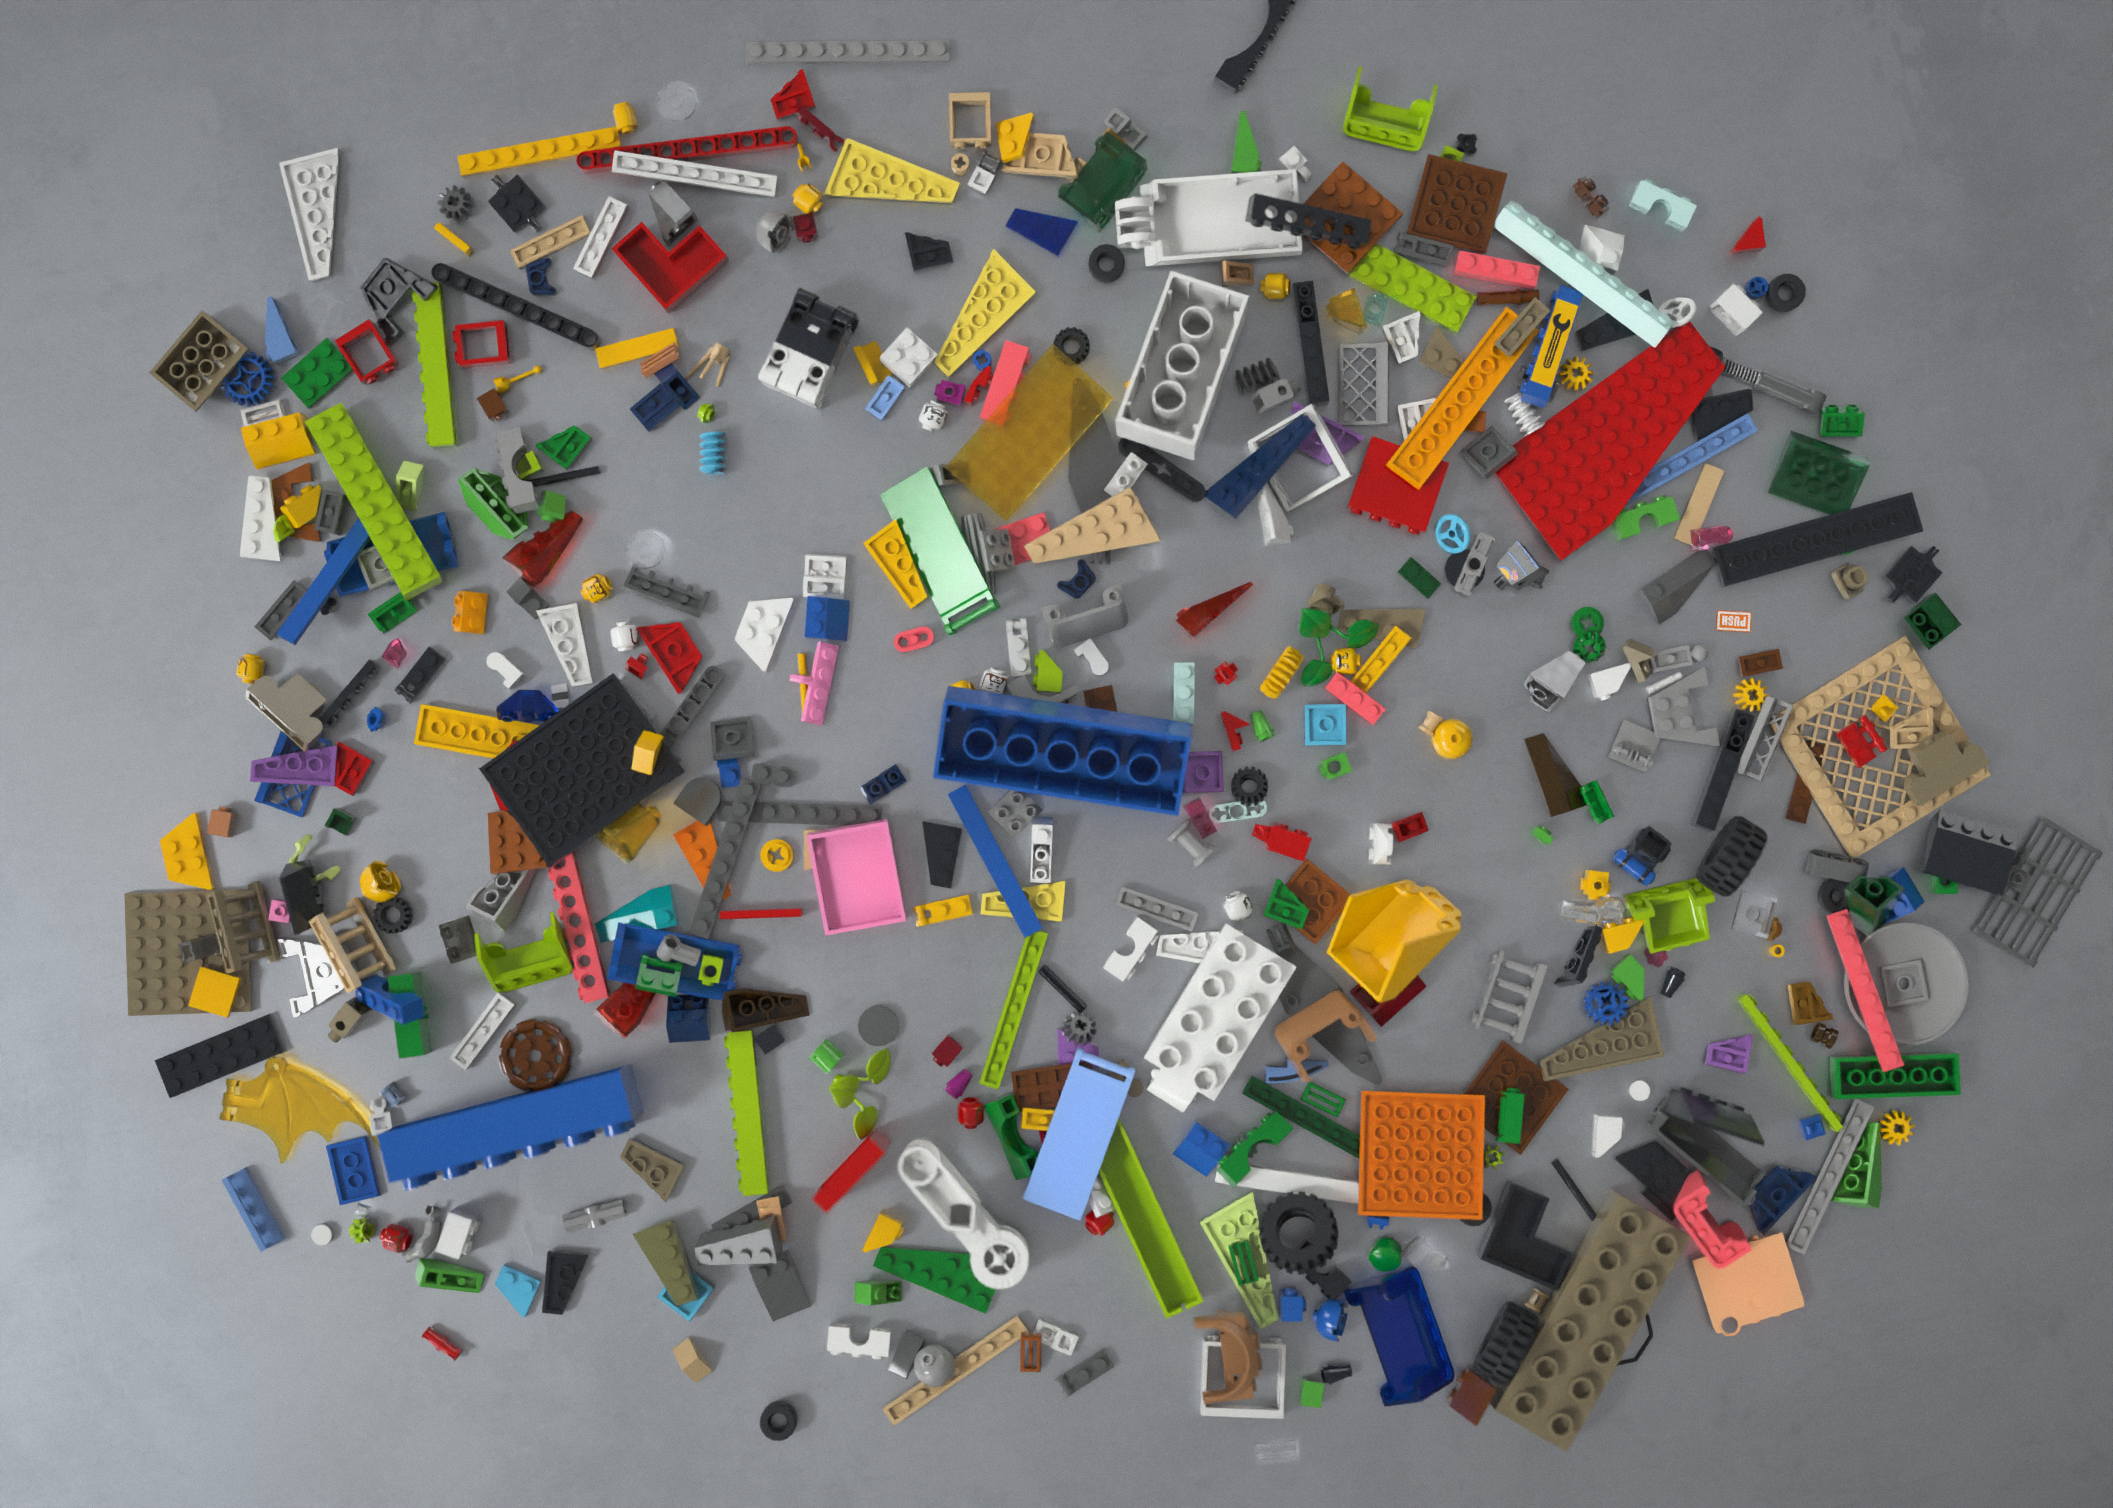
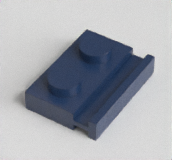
M660 383L633 405L630 410L647 431L650 432L676 411L680 405Z

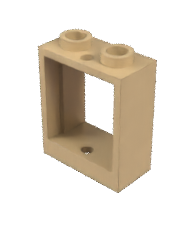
M990 92L949 93L951 146H955L956 149H966L967 146H975L978 149L987 148V145H991ZM985 105L986 138H956L955 106Z

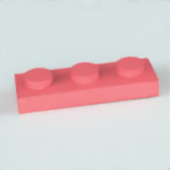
M1338 672L1325 686V689L1372 725L1376 723L1386 710L1384 706Z

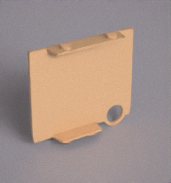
M1782 1232L1770 1236L1762 1235L1758 1237V1235L1750 1237L1748 1241L1752 1250L1724 1268L1714 1267L1706 1256L1692 1260L1712 1326L1717 1334L1723 1333L1726 1336H1734L1740 1331L1741 1326L1759 1323L1763 1319L1781 1316L1785 1312L1804 1307V1299ZM1727 1317H1733L1737 1320L1738 1327L1733 1333H1726L1722 1329V1322Z

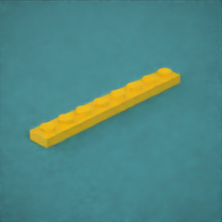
M616 126L458 155L461 176L467 177L575 157L584 151L622 146Z

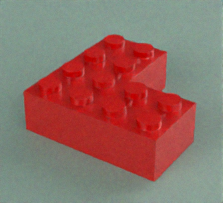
M643 222L638 224L611 248L668 314L729 260L727 255L700 225L669 252Z

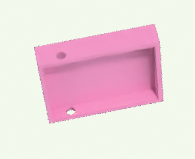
M888 819L807 833L806 837L825 936L906 921L907 916Z

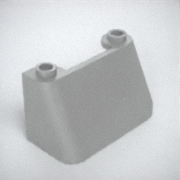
M1120 583L1108 587L1103 594L1104 606L1066 617L1059 605H1049L1041 608L1052 644L1056 647H1065L1124 628L1128 624L1129 616Z

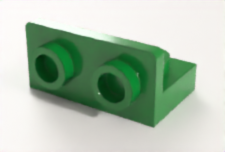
M1827 404L1826 407H1822L1820 412L1822 414L1821 436H1862L1865 413L1861 407L1856 404H1848L1846 407Z

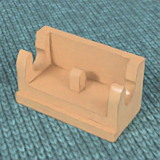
M779 1196L757 1200L760 1220L776 1215L781 1241H787Z

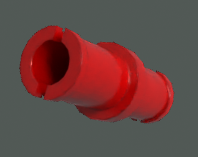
M428 1327L421 1337L435 1346V1350L438 1352L442 1351L453 1361L462 1352L461 1349L448 1341V1337L441 1336L431 1327Z

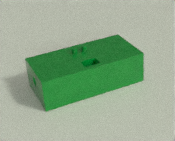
M421 971L388 977L390 993L412 992L421 997L423 1001L424 1017L404 1025L394 1020L399 1059L431 1053L427 1020L429 1014L426 1013L428 1007L425 1006Z

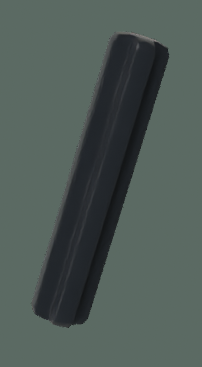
M1047 965L1040 968L1039 974L1079 1013L1087 1008V1004Z

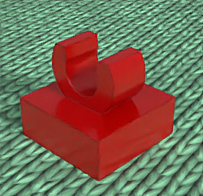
M642 653L637 659L630 656L626 662L625 670L643 680L647 674L648 667L645 664L648 657Z

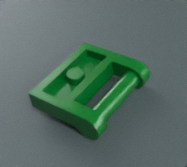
M643 953L635 989L676 997L683 962L678 960L677 962L663 961L658 958L648 957L649 954ZM646 965L675 970V972L671 974L647 969Z

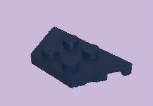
M1776 1165L1755 1188L1757 1191L1755 1194L1756 1199L1751 1205L1758 1231L1765 1235L1817 1177L1810 1172Z

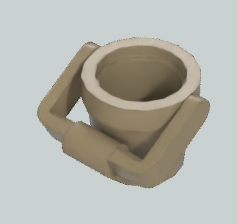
M1847 562L1831 572L1834 582L1844 599L1848 600L1864 591L1862 587H1864L1868 580V574L1864 568L1858 565H1850Z
M1320 583L1315 585L1312 596L1308 599L1307 604L1308 609L1322 610L1329 613L1330 616L1345 607L1344 601L1335 595L1336 589L1334 587Z

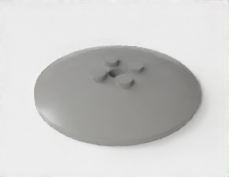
M1901 922L1883 926L1860 942L1896 1045L1912 1046L1927 1043L1943 1035L1954 1025L1961 1015L1967 1000L1968 974L1961 954L1946 936L1922 924ZM1845 971L1844 989L1848 1006L1857 1022L1868 1032L1847 972ZM1901 978H1906L1909 982L1906 989L1899 987V980Z

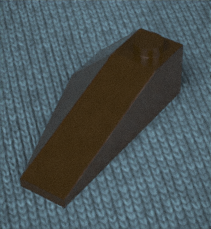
M1542 733L1524 739L1547 816L1553 817L1586 806L1587 803L1580 793L1581 784L1545 734Z
M748 988L723 992L722 1016L725 1031L729 1033L810 1016L806 995Z

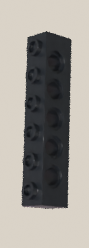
M1257 193L1249 197L1245 219L1246 222H1250L1254 227L1267 226L1276 232L1285 230L1294 236L1307 235L1310 236V239L1316 241L1322 239L1329 240V243L1333 245L1346 244L1351 249H1360L1368 244L1372 221ZM1266 209L1272 212V218L1266 215ZM1285 214H1289L1292 217V223L1286 220ZM1305 218L1311 221V227L1305 224ZM1324 223H1328L1330 225V232L1325 229ZM1344 227L1349 229L1350 236L1344 233Z

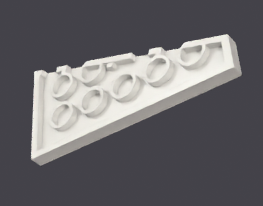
M339 148L279 163L310 282L331 276Z

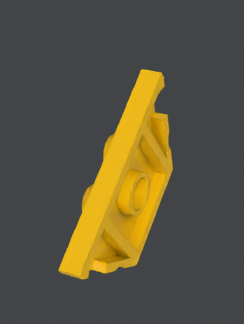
M192 813L160 840L168 880L213 890L214 884L198 813Z

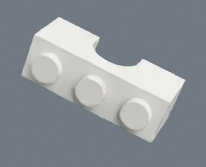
M1136 917L1126 932L1135 942L1133 952L1129 955H1121L1114 950L1103 965V968L1121 981H1124L1125 978L1129 980L1135 972L1133 967L1136 962L1141 963L1147 953L1144 951L1148 945L1152 946L1157 940V930L1139 917Z
M830 1323L827 1351H831V1354L843 1355V1353H852L851 1356L853 1357L872 1355L873 1359L880 1360L888 1357L892 1329L871 1327L869 1338L864 1342H857L851 1337V1325Z

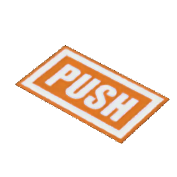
M1717 610L1716 630L1751 632L1752 612Z

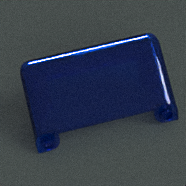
M1404 1267L1350 1286L1344 1291L1346 1300L1351 1306H1361L1386 1376L1387 1382L1380 1389V1396L1384 1407L1422 1402L1453 1382L1454 1369L1421 1275L1416 1267Z

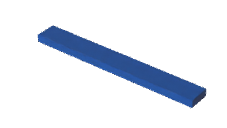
M359 517L277 632L278 637L293 645L298 643L366 546L370 537Z
M966 785L949 793L948 797L1024 938L1043 929Z

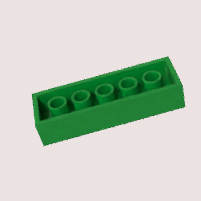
M1954 1052L1900 1054L1904 1066L1886 1072L1882 1071L1877 1055L1830 1056L1831 1097L1835 1099L1961 1095L1959 1054Z

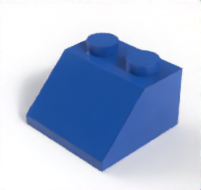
M808 596L804 637L808 639L847 641L850 601Z
M1195 1120L1172 1154L1207 1177L1223 1157L1230 1144Z

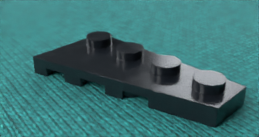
M1649 289L1638 294L1645 301L1653 304ZM1609 313L1604 314L1575 332L1581 352L1637 335Z

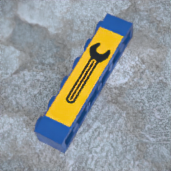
M1560 285L1557 291L1552 292L1549 301L1552 303V306L1549 309L1550 312L1543 319L1546 321L1545 327L1542 326L1537 337L1540 339V342L1533 349L1531 356L1534 357L1533 363H1529L1525 373L1528 375L1527 381H1523L1519 391L1522 393L1521 401L1544 408L1547 404L1583 297L1580 291Z

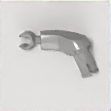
M429 1205L425 1207V1215L430 1217V1221H425L423 1235L416 1241L415 1246L403 1251L402 1257L409 1254L408 1257L403 1258L405 1262L410 1263L419 1257L426 1258L436 1248L441 1232V1221H436V1218L441 1215L439 1207Z

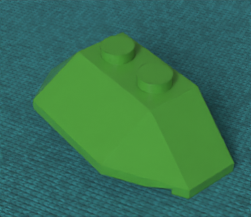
M472 468L458 478L466 504L493 534L513 540L528 529L527 511L516 514L513 508H509L506 496H509L508 489H505L500 476Z

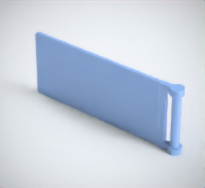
M1077 1049L1023 1196L1024 1200L1081 1220L1136 1069L1123 1067L1086 1053L1084 1049ZM1080 1060L1124 1075L1126 1080L1122 1082L1079 1065Z

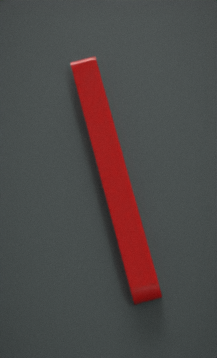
M783 126L584 151L578 154L576 162L584 173L591 174L612 171L614 150L643 155L646 151H651L653 157L687 162L791 149L797 145L798 136L794 128ZM791 133L794 135V138L789 142L784 141V135ZM766 136L774 138L770 144H765L763 140ZM747 138L753 139V144L749 147L743 145L744 140ZM726 141L733 142V146L730 149L723 148V144ZM705 144H713L711 151H703ZM686 146L693 147L690 154L683 153V149ZM671 148L673 150L672 154L668 157L663 156V151ZM605 156L612 157V161L609 164L602 163ZM585 159H592L591 165L587 167L582 166Z

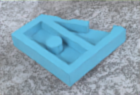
M504 1264L495 1285L518 1313L525 1318L542 1280Z

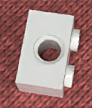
M1131 452L1104 491L1114 496L1128 487H1132L1147 466V463Z

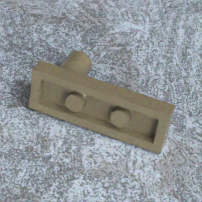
M1535 297L1494 345L1506 356L1510 357L1550 310Z

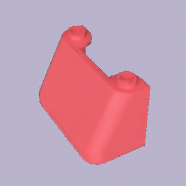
M1696 1170L1686 1178L1673 1205V1210L1710 1263L1716 1268H1724L1750 1252L1752 1248L1746 1234L1736 1222L1728 1221L1719 1226L1707 1210L1706 1196L1711 1192L1706 1186L1704 1176L1699 1170Z

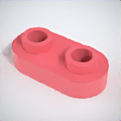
M925 626L901 632L894 639L895 648L900 652L906 653L928 647L934 641V633ZM926 633L928 639L922 641L920 639L921 634ZM902 639L908 640L907 646L901 645Z

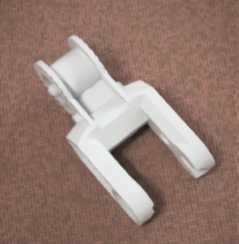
M917 1138L909 1142L899 1160V1173L905 1183L942 1227L949 1232H953L971 1253V1268L976 1278L984 1285L994 1289L1009 1288L1018 1283L1025 1275L1029 1262V1248L1023 1235L1010 1226L999 1225L981 1204L978 1193L933 1141L926 1138Z

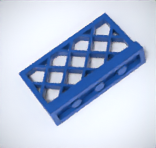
M280 731L271 757L288 754L293 751L295 753L300 747L295 748L292 740ZM322 737L318 740L325 743L324 747L330 746V740ZM291 744L292 750L288 751V748ZM261 782L254 801L303 817L314 785H310L308 790L300 793L297 785L293 784L297 795L287 799L282 788L290 784L281 786L280 783H276L278 788L273 789L275 783ZM280 790L284 801L274 803L269 801L272 792ZM307 793L305 799L303 800L301 795ZM299 796L302 802L300 812L291 809L288 801Z

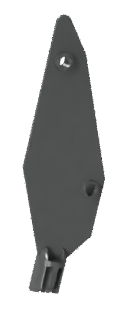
M1076 378L1073 381L1068 480L1079 509L1083 513L1112 497L1104 489L1122 463L1098 401L1082 379ZM1081 404L1086 407L1083 411L1078 408ZM1107 550L1106 564L1110 565L1111 550ZM1103 551L1098 552V564L1103 563ZM1091 553L1090 564H1094L1095 553Z
M1281 923L1288 942H1285L1278 925L1274 926V930L1281 945H1277L1270 928L1266 931L1276 955L1296 966L1295 971L1279 995L1285 1012L1291 1017L1332 991H1344L1342 987L1294 944L1286 924ZM1338 1019L1312 1035L1351 1072L1374 1084L1381 1083L1382 1077L1359 1026L1348 1028L1341 1019ZM1360 1056H1365L1366 1060L1364 1062H1360L1358 1058Z

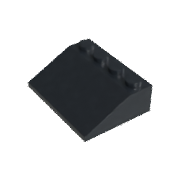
M1940 809L1930 820L1923 873L2002 896L2015 857L2019 833Z
M1680 1087V1090L1671 1089L1665 1112L1692 1123L1764 1146L1765 1141L1752 1115L1744 1112L1745 1108L1733 1104L1732 1108L1728 1107V1102L1717 1098L1715 1102L1710 1101V1096L1699 1092L1697 1096L1692 1095V1090Z

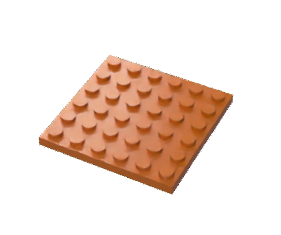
M1361 1091L1358 1215L1482 1220L1485 1095Z

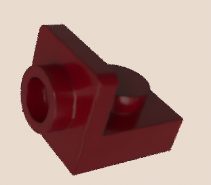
M813 213L793 216L798 241L803 243L813 242L814 238L818 237Z

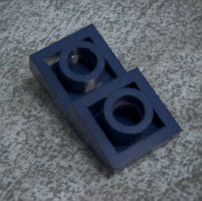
M895 764L862 785L859 789L871 805L907 780Z

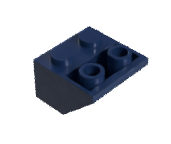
M694 995L668 996L666 1029L669 1043L710 1040L709 998Z

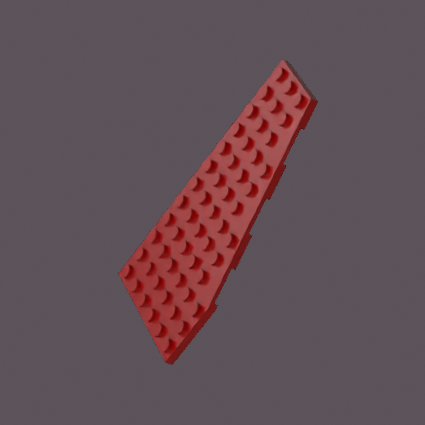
M1690 321L1673 329L1662 338L1655 348L1652 345L1547 420L1542 428L1530 433L1514 444L1513 447L1517 450L1518 455L1495 472V475L1560 561L1567 558L1613 524L1632 495L1642 484L1661 455L1725 369L1724 364Z

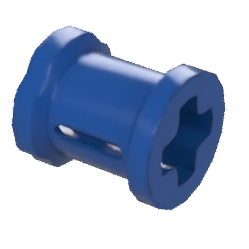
M980 350L974 354L973 363L976 369L983 371L987 366H991V356L987 351ZM982 356H985L987 363L984 362L983 365H979V361L977 359H981Z

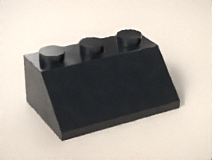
M311 860L286 864L279 877L294 935L311 929L309 921L321 913H324L325 916L327 915V907L321 901L322 889L320 885H317L315 879L317 878L316 867L312 866Z

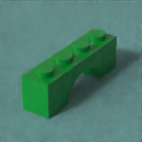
M1013 1094L999 1097L985 1104V1110L1015 1180L1030 1177L1039 1155L1037 1150L1026 1145L1018 1132L1017 1117L1020 1111Z
M1277 1111L1272 1115L1270 1113L1266 1114L1261 1120L1263 1124L1258 1129L1254 1126L1246 1134L1249 1137L1244 1142L1240 1140L1232 1148L1234 1152L1230 1156L1226 1154L1219 1160L1218 1164L1220 1166L1216 1171L1233 1188L1251 1171L1248 1164V1153L1253 1146L1260 1143H1269L1277 1146L1293 1130V1127Z

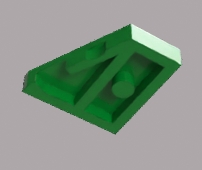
M574 425L562 433H557L551 436V438L537 443L535 446L568 470L592 438Z
M1276 878L1263 915L1303 929L1309 910L1280 879Z

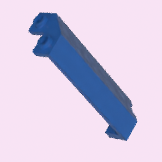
M618 922L607 979L636 985L642 954H649L648 957L660 959L656 951L664 937L671 934L678 937L681 943L701 950L696 966L683 963L677 988L678 993L722 1001L723 992L736 989V982H733L736 966L741 964L742 954H739L740 945ZM703 954L724 958L719 984L714 983V986L702 984V980H698ZM646 965L647 969L671 974L675 972V970ZM709 965L704 971L706 975L713 976L717 970L714 966Z

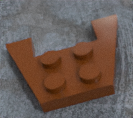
M306 463L271 480L276 520L279 516L283 515L280 507L285 505L283 501L294 495L293 484L314 482L311 463ZM316 523L293 528L295 532L289 535V537L322 542L320 531L314 529Z

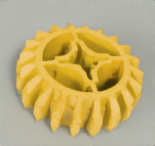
M1291 646L1287 647L1264 679L1260 690L1268 697L1278 698L1302 663L1304 655Z

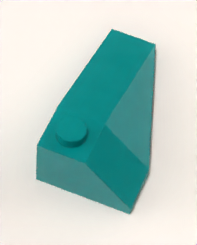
M671 885L650 889L595 923L600 943L615 940L618 922L657 930L679 925Z

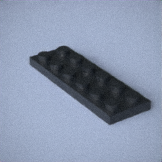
M268 1014L155 1060L168 1096L172 1098L285 1052L271 1014Z

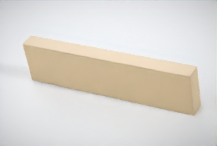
M581 215L511 249L510 252L517 267L522 269L530 263L536 262L588 237L591 230L584 216Z
M1707 463L1704 464L1673 539L1694 546L1724 470Z

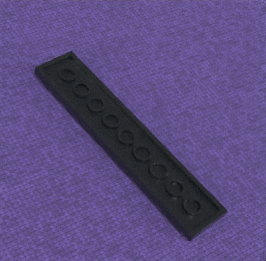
M1910 492L1716 546L1712 549L1723 587L1917 534L1923 532V527L1913 493Z

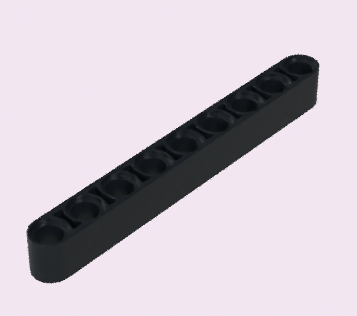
M437 263L431 270L432 277L440 284L592 351L601 345L600 336L592 329L453 267ZM445 269L447 271L446 276L438 278L439 271ZM462 277L465 278V284L458 287L456 284L457 280ZM478 286H483V293L476 295L475 289ZM502 294L501 302L494 303L495 295ZM520 302L521 308L518 311H512L513 304ZM536 310L539 311V317L536 320H532L530 318L531 313ZM552 319H558V325L555 328L549 327V322ZM571 327H576L577 329L574 336H568L567 334L568 329ZM594 335L595 342L591 345L586 344V338Z

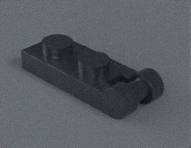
M428 647L402 682L398 684L394 692L398 695H403L408 703H413L446 659L433 648ZM409 684L415 687L413 691L407 689Z

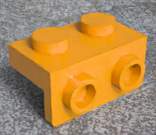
M458 591L454 598L456 611L452 618L454 632L484 634L488 594Z

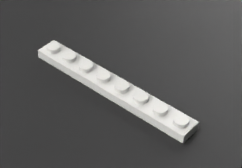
M614 150L612 172L769 197L775 196L777 176Z

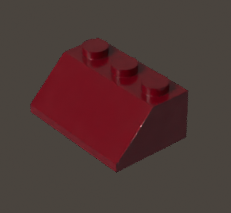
M1417 975L1394 999L1381 1003L1375 1000L1360 984L1354 987L1350 993L1382 1027L1427 986Z

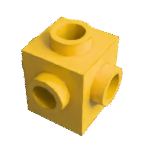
M1585 870V877L1581 878L1580 890H1583V894L1588 895V899L1600 900L1601 896L1607 897V893H1610L1611 881H1608L1609 872Z

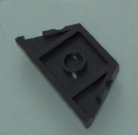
M1657 1141L1615 1157V1161L1673 1210V1205L1685 1182L1688 1170L1684 1164Z

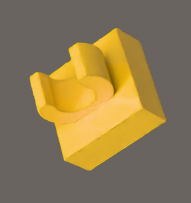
M1885 694L1870 706L1871 712L1875 716L1880 717L1879 719L1883 723L1899 708Z

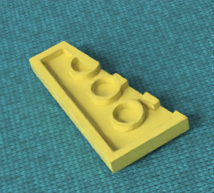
M1065 881L1021 888L1038 920L1062 922ZM1000 891L982 894L981 915L1014 918Z

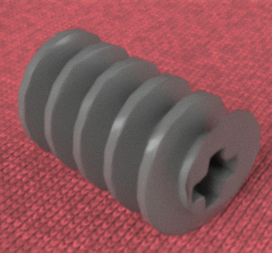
M1268 357L1266 358V365L1260 360L1258 367L1254 363L1251 364V371L1246 366L1243 368V374L1240 370H1236L1235 380L1241 395H1244V388L1250 393L1252 385L1259 389V382L1265 387L1267 379L1274 383V376L1278 380H1280V376L1274 362Z

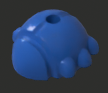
M374 707L367 715V726L370 732L377 731L384 726L386 721L385 713L378 707Z

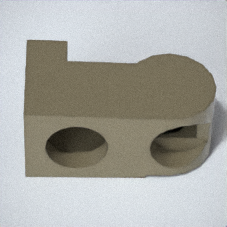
M1124 1059L1117 1063L1126 1068L1129 1066ZM1113 1071L1108 1072L1112 1078L1125 1082L1126 1076ZM1133 1077L1128 1095L1138 1097L1143 1093L1144 1087L1141 1080Z

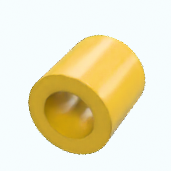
M1773 944L1769 948V953L1774 957H1781L1784 955L1785 949L1782 945ZM1777 947L1779 948L1778 954L1775 953V948Z

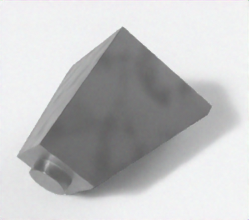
M663 180L661 183L659 181L650 188L649 197L662 238L669 247L699 219L694 211Z
M1568 651L1533 671L1523 681L1524 687L1531 692L1529 696L1531 701L1547 713H1550L1565 698L1586 662L1577 654Z

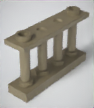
M260 881L248 884L249 890L225 896L222 890L206 894L227 974L242 970V963L267 958L268 963L280 960L278 945H276L271 923L268 920L269 915L264 900V888L261 886ZM251 898L254 910L231 916L228 914L226 908L228 903ZM253 918L257 919L259 930L239 935L233 934L232 923ZM262 938L264 950L244 955L238 954L237 943Z

